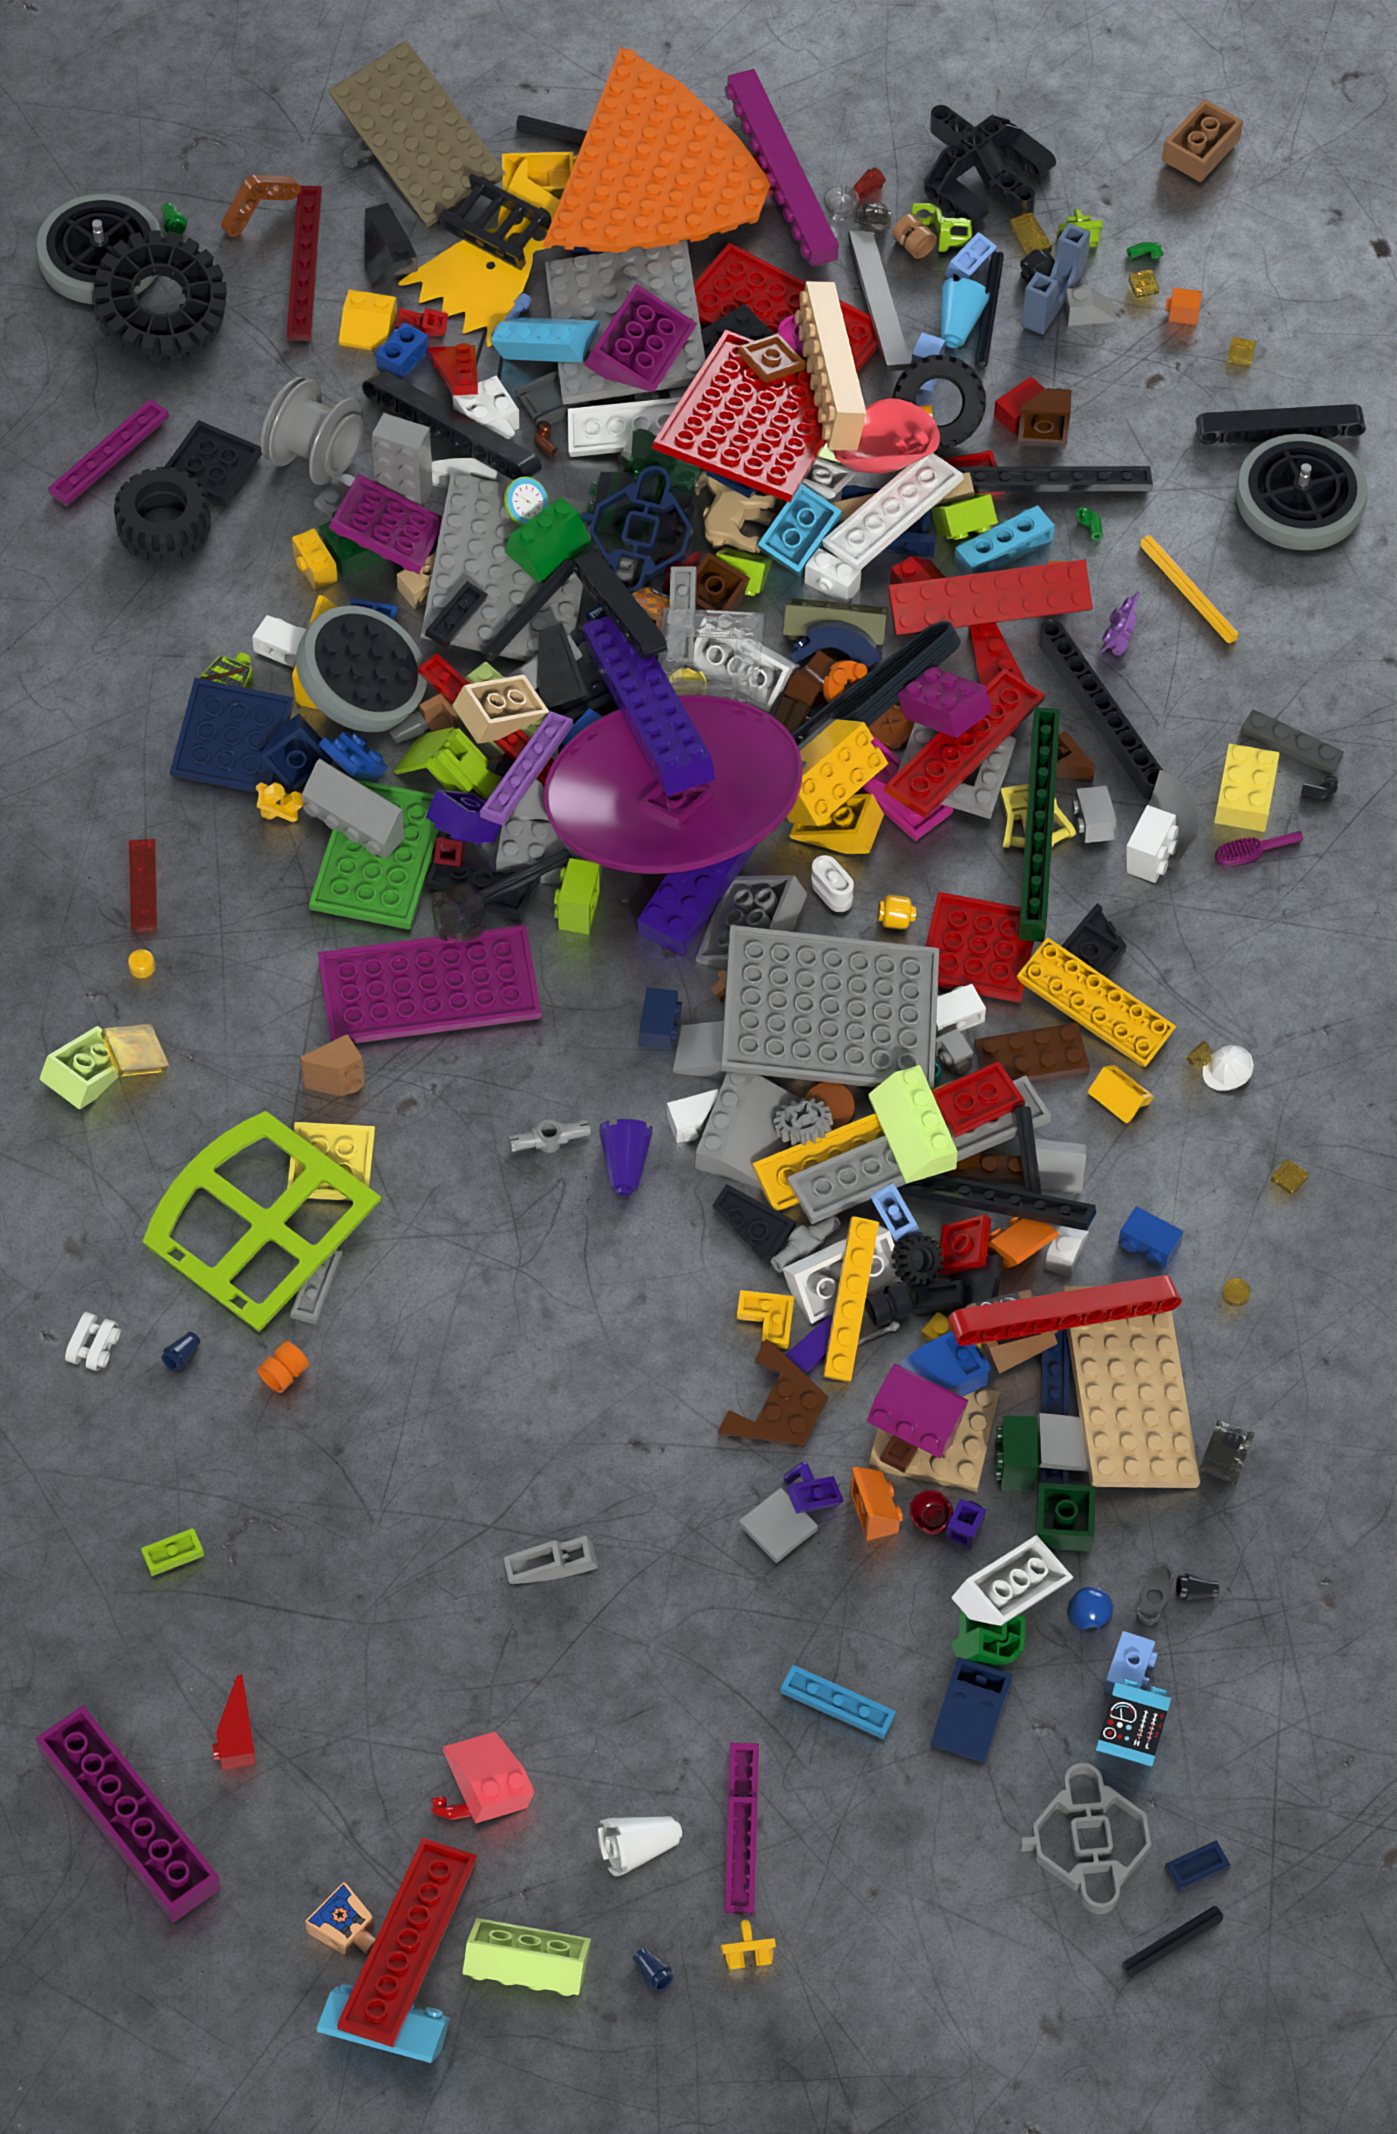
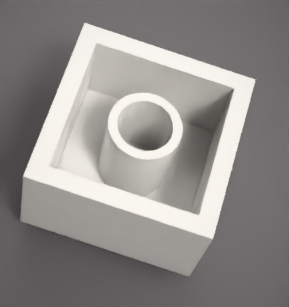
M1149 805L1146 806L1127 844L1128 874L1156 883L1159 875L1165 874L1168 867L1167 859L1170 854H1175L1179 842L1176 840L1179 829L1176 826V815Z

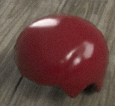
M923 1490L916 1494L910 1503V1517L915 1526L927 1535H937L947 1530V1525L953 1515V1506L948 1498L938 1490Z

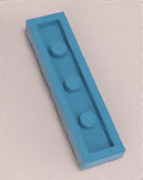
M792 1665L780 1689V1693L883 1740L896 1717L895 1710L795 1665Z

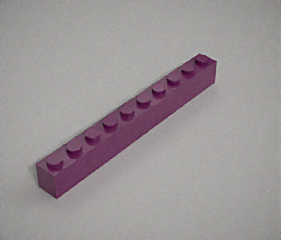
M755 69L728 75L727 86H725L726 97L733 103L735 116L740 117L743 133L745 135L748 134L750 138L751 150L758 155L759 166L766 172L770 188L773 187L775 191L776 202L783 208L786 223L790 222L794 240H798L800 243L802 257L804 259L807 258L810 267L838 260L839 244Z

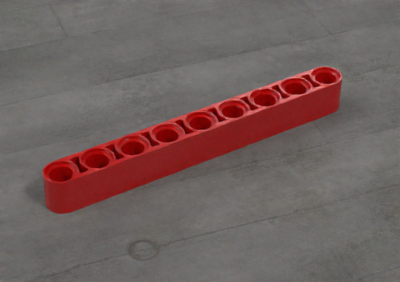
M1162 1275L959 1309L948 1317V1323L957 1343L961 1346H968L1168 1312L1180 1306L1182 1299L1171 1276Z

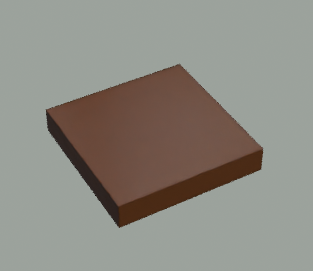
M779 334L738 347L737 353L765 383L805 370L806 362Z

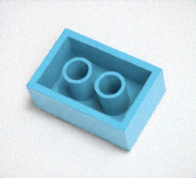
M800 484L792 501L785 504L758 543L759 550L801 577L807 562L818 548H821L823 545L822 540L833 531L842 518V511L803 484Z

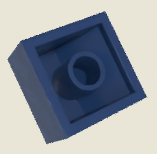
M300 713L279 727L260 753V757L291 791H294L309 780L313 768L319 759L329 765L333 763L332 758L318 745L322 738Z

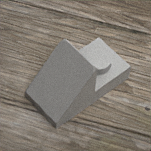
M333 474V477H331L332 486L314 500L315 507L333 519L355 478L350 474Z

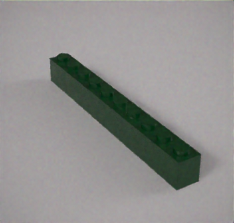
M1034 708L1018 940L1044 942L1060 720V709Z

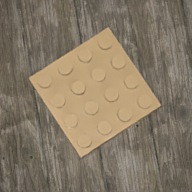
M980 1388L963 1396L969 1401L951 1447L941 1458L918 1448V1452L905 1473L880 1461V1456L893 1435L878 1428L868 1469L977 1493L1000 1391Z

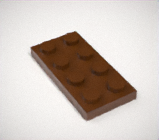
M1077 1022L974 1039V1047L980 1069L999 1061L1012 1081L1027 1076L1029 1081L1033 1082L1087 1073L1090 1069Z

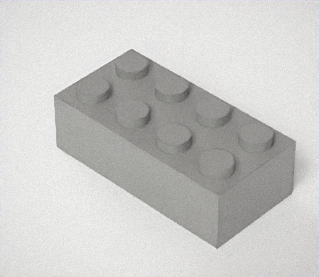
M383 413L372 433L375 482L424 507L433 490L430 427Z
M508 818L504 826L502 825L496 859V870L498 873L518 872L563 849H568L573 859L589 860L566 846L557 836L550 823ZM568 863L542 875L540 883L562 885L560 883L561 871L563 867L567 868ZM600 865V884L603 871L602 865Z

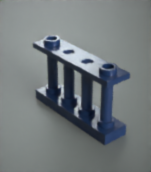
M845 485L842 488L841 501L874 494L881 489ZM931 509L921 516L919 533L904 531L881 552L934 558L936 535L929 534Z

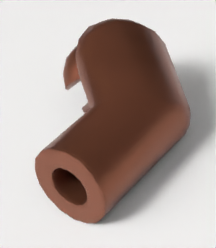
M542 422L535 431V445L549 457H554L558 452V448L550 442L552 426L547 422Z

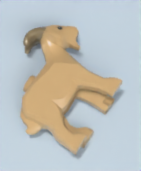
M708 470L698 473L694 479L695 494L698 496L704 486H708L715 498L711 507H706L703 514L705 539L712 544L714 549L720 548L722 545H731L738 551L760 553L761 550H759L758 543L762 537H746L741 534L740 530L744 520L756 521L771 526L776 514L770 513L768 508L774 509L779 498L772 495H753L751 498H747L707 476Z

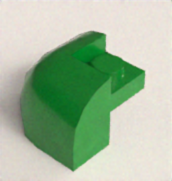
M962 1610L959 1611V1638L952 1641V1649L957 1658L961 1657L991 1668H998L1013 1662L1023 1652L1025 1644V1616L1017 1615L1002 1626L971 1620Z

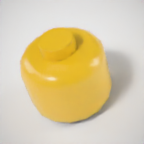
M139 949L130 954L128 965L133 976L146 978L152 975L155 970V962L151 952Z

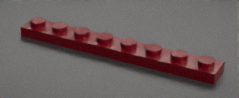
M300 185L301 190L297 195L287 340L312 341L322 186Z

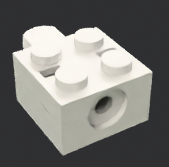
M497 376L479 382L478 395L453 396V409L515 443V430L519 428V409Z

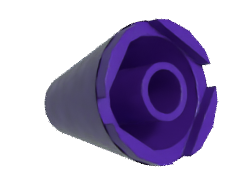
M617 1119V1124L609 1125V1121H605L600 1124L599 1134L611 1190L615 1191L618 1196H631L632 1192L637 1191L653 1134V1127L647 1128L646 1122L634 1119Z

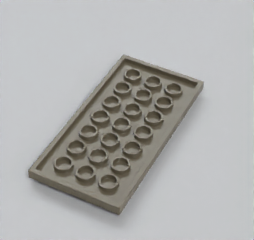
M407 40L328 90L334 102L427 228L440 220L439 215L444 209L453 212L463 204L473 191L469 180L471 173L478 177H485L493 185L500 182L502 176L506 174Z

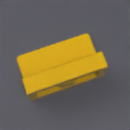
M1116 1065L1104 1066L1088 1090L1092 1097L1125 1123L1131 1122L1139 1108L1149 1105L1154 1098L1151 1093Z

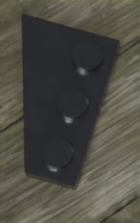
M563 623L538 631L539 697L547 709L588 695Z
M728 1184L724 1186L712 1205L713 1210L768 1269L771 1266V1259L780 1252L796 1226L795 1220Z

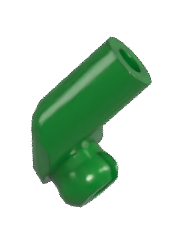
M1141 242L1126 250L1130 259L1149 252L1152 259L1159 258L1164 254L1161 249L1163 246L1158 242Z
M1086 507L1078 508L1076 517L1081 524L1090 529L1091 539H1102L1103 531L1100 516Z

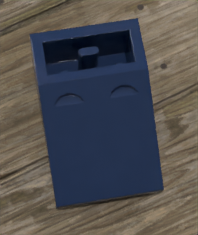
M958 1657L930 1746L985 1763L1011 1689L1013 1674Z

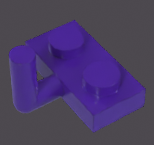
M800 1462L783 1476L784 1481L791 1484L786 1490L796 1514L834 1507L844 1502L834 1476L814 1479L807 1462ZM800 1476L802 1477L803 1482L791 1484Z

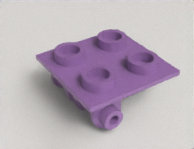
M1139 591L1131 598L1127 597L1121 608H1115L1110 615L1109 621L1111 625L1102 637L1104 644L1101 652L1110 648L1115 655H1121L1126 651L1137 621L1134 608L1140 594Z

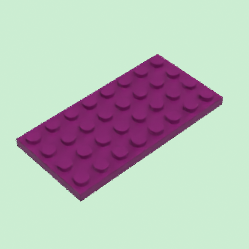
M526 925L318 952L331 1042L348 1034L354 1044L541 1019V1008Z

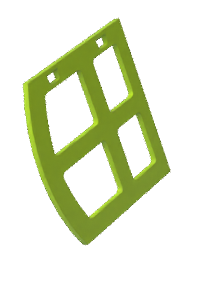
M264 1111L222 1134L188 1163L161 1199L150 1220L143 1244L256 1331L260 1332L377 1206L382 1197L270 1113ZM262 1138L269 1139L306 1167L302 1174L268 1209L259 1206L215 1172L216 1168L230 1157ZM328 1183L351 1200L353 1205L317 1244L312 1245L287 1227L285 1222L320 1184ZM198 1188L205 1189L252 1225L247 1233L215 1267H208L170 1238L178 1218ZM268 1241H274L299 1260V1264L263 1303L257 1304L233 1286L231 1280ZM175 1248L185 1255L180 1262L170 1255ZM236 1296L246 1302L242 1310L231 1302Z

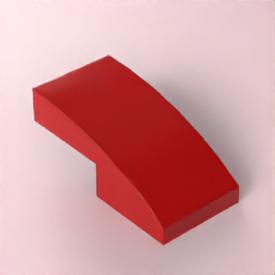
M399 308L395 329H398L405 322L424 332L428 337L443 336L446 331L448 313L425 308L422 314Z

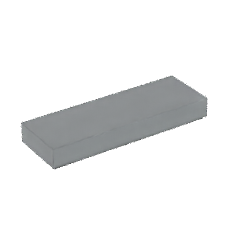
M335 1250L299 1289L290 1313L292 1319L317 1325L342 1259V1251Z

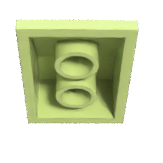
M96 1026L49 1054L46 1058L40 1080L76 1108L81 1109L96 1100L136 1060L137 1055Z

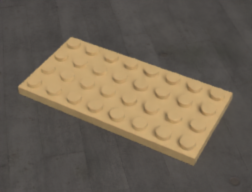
M1063 1286L1061 1292L1093 1286ZM1172 1311L1068 1328L1067 1336L1090 1486L1197 1488L1200 1484Z

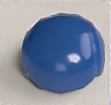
M1088 1586L1074 1594L1068 1602L1067 1613L1070 1621L1078 1628L1085 1630L1096 1627L1099 1629L1111 1619L1114 1606L1111 1597L1105 1590L1099 1587Z

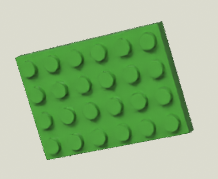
M353 779L402 809L404 839L384 859L379 855L371 854L366 847L358 842L350 841L345 834L337 829L332 830L309 902V910L411 930L435 852L436 840L441 830L434 827L432 821L426 818L434 794Z

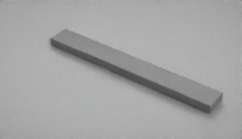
M849 231L848 239L885 370H905L911 363L873 231Z

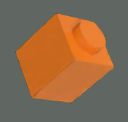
M1173 287L1172 297H1167L1165 311L1170 312L1168 321L1197 325L1202 291Z

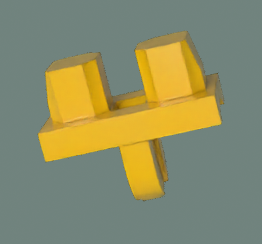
M276 782L270 786L264 783L256 785V790L259 793L257 807L261 809L262 817L271 820L279 816L290 822L298 820V809L303 806L301 793L294 791L291 794H287L284 792L282 785Z
M748 1919L742 1920L740 1923L742 1942L720 1945L721 1954H725L729 1970L745 1968L743 1951L754 1950L756 1966L772 1964V1948L776 1947L775 1938L753 1941L751 1925Z

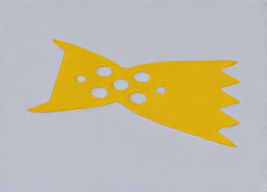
M525 159L516 170L507 192L537 208H544L549 212L551 220H553L560 200L528 179V162ZM501 206L498 226L486 231L491 234L496 233L512 211ZM523 217V221L518 225H513L503 240L509 243L508 237L512 233H520L522 235L532 221ZM541 226L539 227V228L544 229V230L548 233V230H547V229H545V228H543V227H541ZM531 238L523 248L526 264L522 270L462 240L419 267L418 271L410 273L398 285L422 282L419 303L443 297L441 312L448 313V316L465 312L462 331L464 334L481 327H487V347H490L492 345L490 341L493 329L499 322L504 321L516 304L513 303L514 300L523 292L531 270L533 253L536 250L545 249L543 247L544 240L536 241ZM488 262H494L495 267L493 269H487L486 264Z

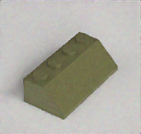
M788 597L785 608L783 635H788V639L799 640L803 637H808L806 634L807 629L814 624L825 621H842L861 628L872 637L877 645H883L888 607Z

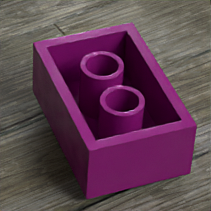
M936 667L926 670L924 674L897 693L905 719L958 738L992 711L984 685Z

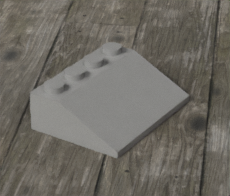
M795 875L737 876L715 908L695 958L696 962L727 971L730 925L793 932L807 896V892Z
M727 1071L696 1151L695 1169L761 1188L752 1164L788 1149L791 1140L783 1142L782 1137H778L775 1130L774 1119L776 1118V1111H782V1105L791 1106L792 1100L799 1103L801 1099L760 1075Z

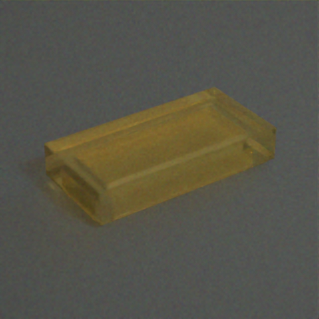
M1032 212L1010 220V227L1027 254L1035 249L1041 251L1045 249L1048 252H1052L1053 246Z

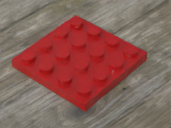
M938 891L925 946L939 948L938 987L953 990L959 986L965 987L973 984L978 995L1021 1003L1025 985L1018 980L1017 975L1030 960L1034 941L1018 940L1020 907Z

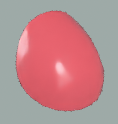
M891 398L878 400L865 407L866 417L858 450H834V456L836 460L852 471L885 474L900 470L934 453L939 445L940 434L933 418L913 403Z

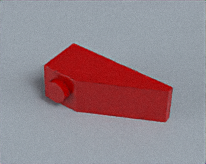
M243 1674L236 1676L216 1731L218 1743L212 1744L214 1761L220 1760L222 1770L256 1765Z

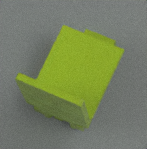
M454 727L418 736L393 769L396 774L427 768L447 790L473 792L478 797L482 795L486 801L501 782V779L495 773L486 769L490 761L459 728L455 729Z

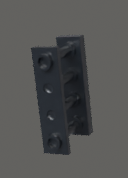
M471 173L469 180L473 191L457 212L452 213L446 209L442 211L439 215L442 229L522 270L526 264L523 248L540 226L549 230L552 222L549 212L491 184L485 177H478ZM481 195L492 200L476 223H471L464 219ZM500 206L511 210L512 212L496 233L491 234L483 229ZM520 216L532 221L516 243L510 244L503 240Z

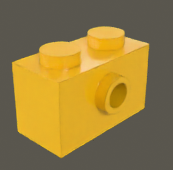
M314 528L292 537L293 556L299 570L304 572L315 591L338 582L336 563Z

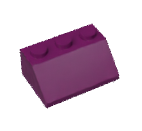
M894 1364L873 1401L866 1422L941 1458L953 1444L969 1400L900 1365Z

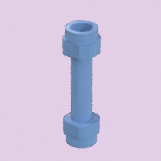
M520 293L513 302L516 304L504 321L518 318L521 313L527 311L532 302L530 296ZM496 325L495 328L493 329V332H492V334H491L492 337H493V335H494V333H495V330H496V328H497L498 325Z

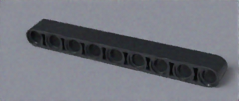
M382 370L362 383V390L371 401L405 420L430 427V434L512 480L520 477H533L541 471L540 459L534 453L387 371Z
M1054 619L1044 621L1040 630V648L1142 796L1147 800H1151L1155 788L1153 784H1156L1159 771H1163V769L1063 625Z

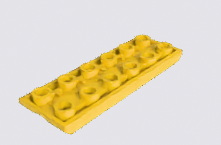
M1048 937L1017 975L1018 980L1023 985L1143 1067L1149 1064L1177 1027Z

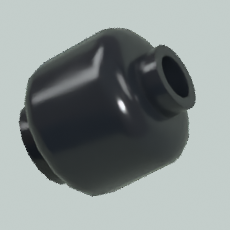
M1035 249L1021 260L1020 268L1022 271L1020 275L1028 284L1036 272L1049 277L1055 260L1047 250Z

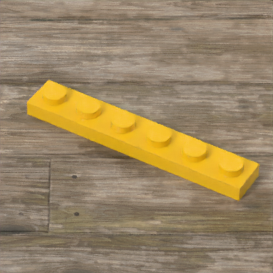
M854 1216L850 1218L822 1375L824 1378L851 1382L879 1226L877 1221Z

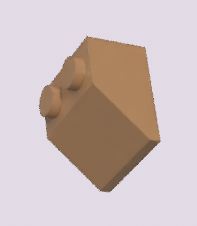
M348 1034L300 1057L302 1081L306 1089L342 1097L348 1093L357 1092L365 1085L363 1058Z

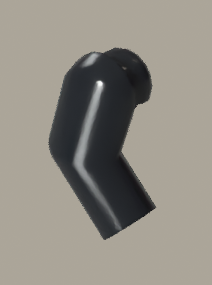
M1329 775L1326 776L1325 782L1320 785L1304 782L1301 795L1325 799L1336 793L1339 781L1337 777Z

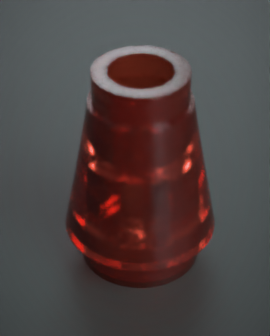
M875 167L867 169L853 188L850 189V192L859 201L883 188V184L886 182L885 177Z

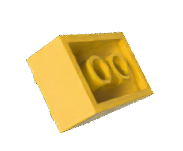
M873 794L852 795L818 826L794 823L789 836L797 841L844 854L870 853L884 813Z

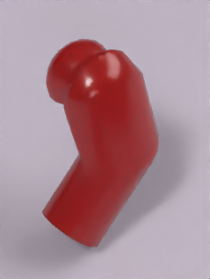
M444 1796L431 1799V1811L436 1816L450 1820L472 1817L466 1803L447 1806V1799Z

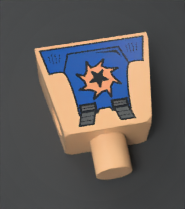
M345 1882L305 1921L307 1933L343 1955H348L356 1946L368 1955L376 1940L369 1933L374 1927L371 1913Z

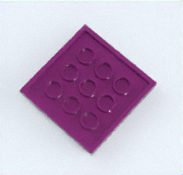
M358 473L332 519L329 529L335 531L340 536L353 540L363 548H368L380 554L384 559L391 560L401 565L404 569L419 574L439 535L442 516Z

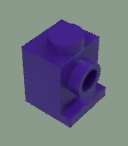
M960 1499L947 1525L945 1538L971 1549L984 1522L986 1509L974 1501Z

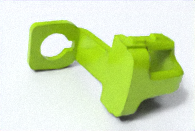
M914 203L912 205V214L916 215L922 209L933 213V216L929 215L927 218L919 219L924 225L935 223L938 233V252H947L951 247H965L971 240V220L942 217L941 210L930 203ZM953 226L966 227V236L951 235L950 230Z

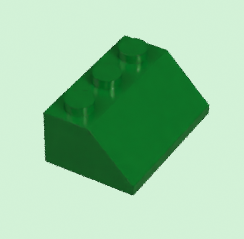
M561 496L510 534L505 553L535 581L541 584L553 574L564 560L572 561V559L588 549L592 542L579 512Z

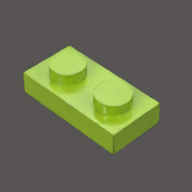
M194 1528L141 1548V1553L151 1577L204 1556V1551Z

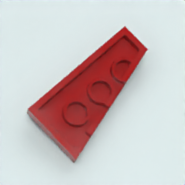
M996 623L969 626L968 629L980 684L986 687L1004 668L1026 682Z

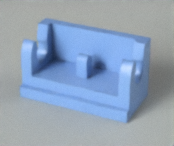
M978 232L950 261L945 276L949 279L956 274L960 280L961 278H969L996 250L997 246Z

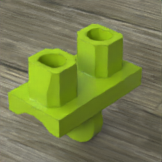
M1075 209L1074 216L1066 217V223L1059 224V231L1056 232L1057 239L1068 223L1090 231L1089 247L1099 245L1100 233L1103 228L1102 220L1090 221V215H1082L1081 209Z

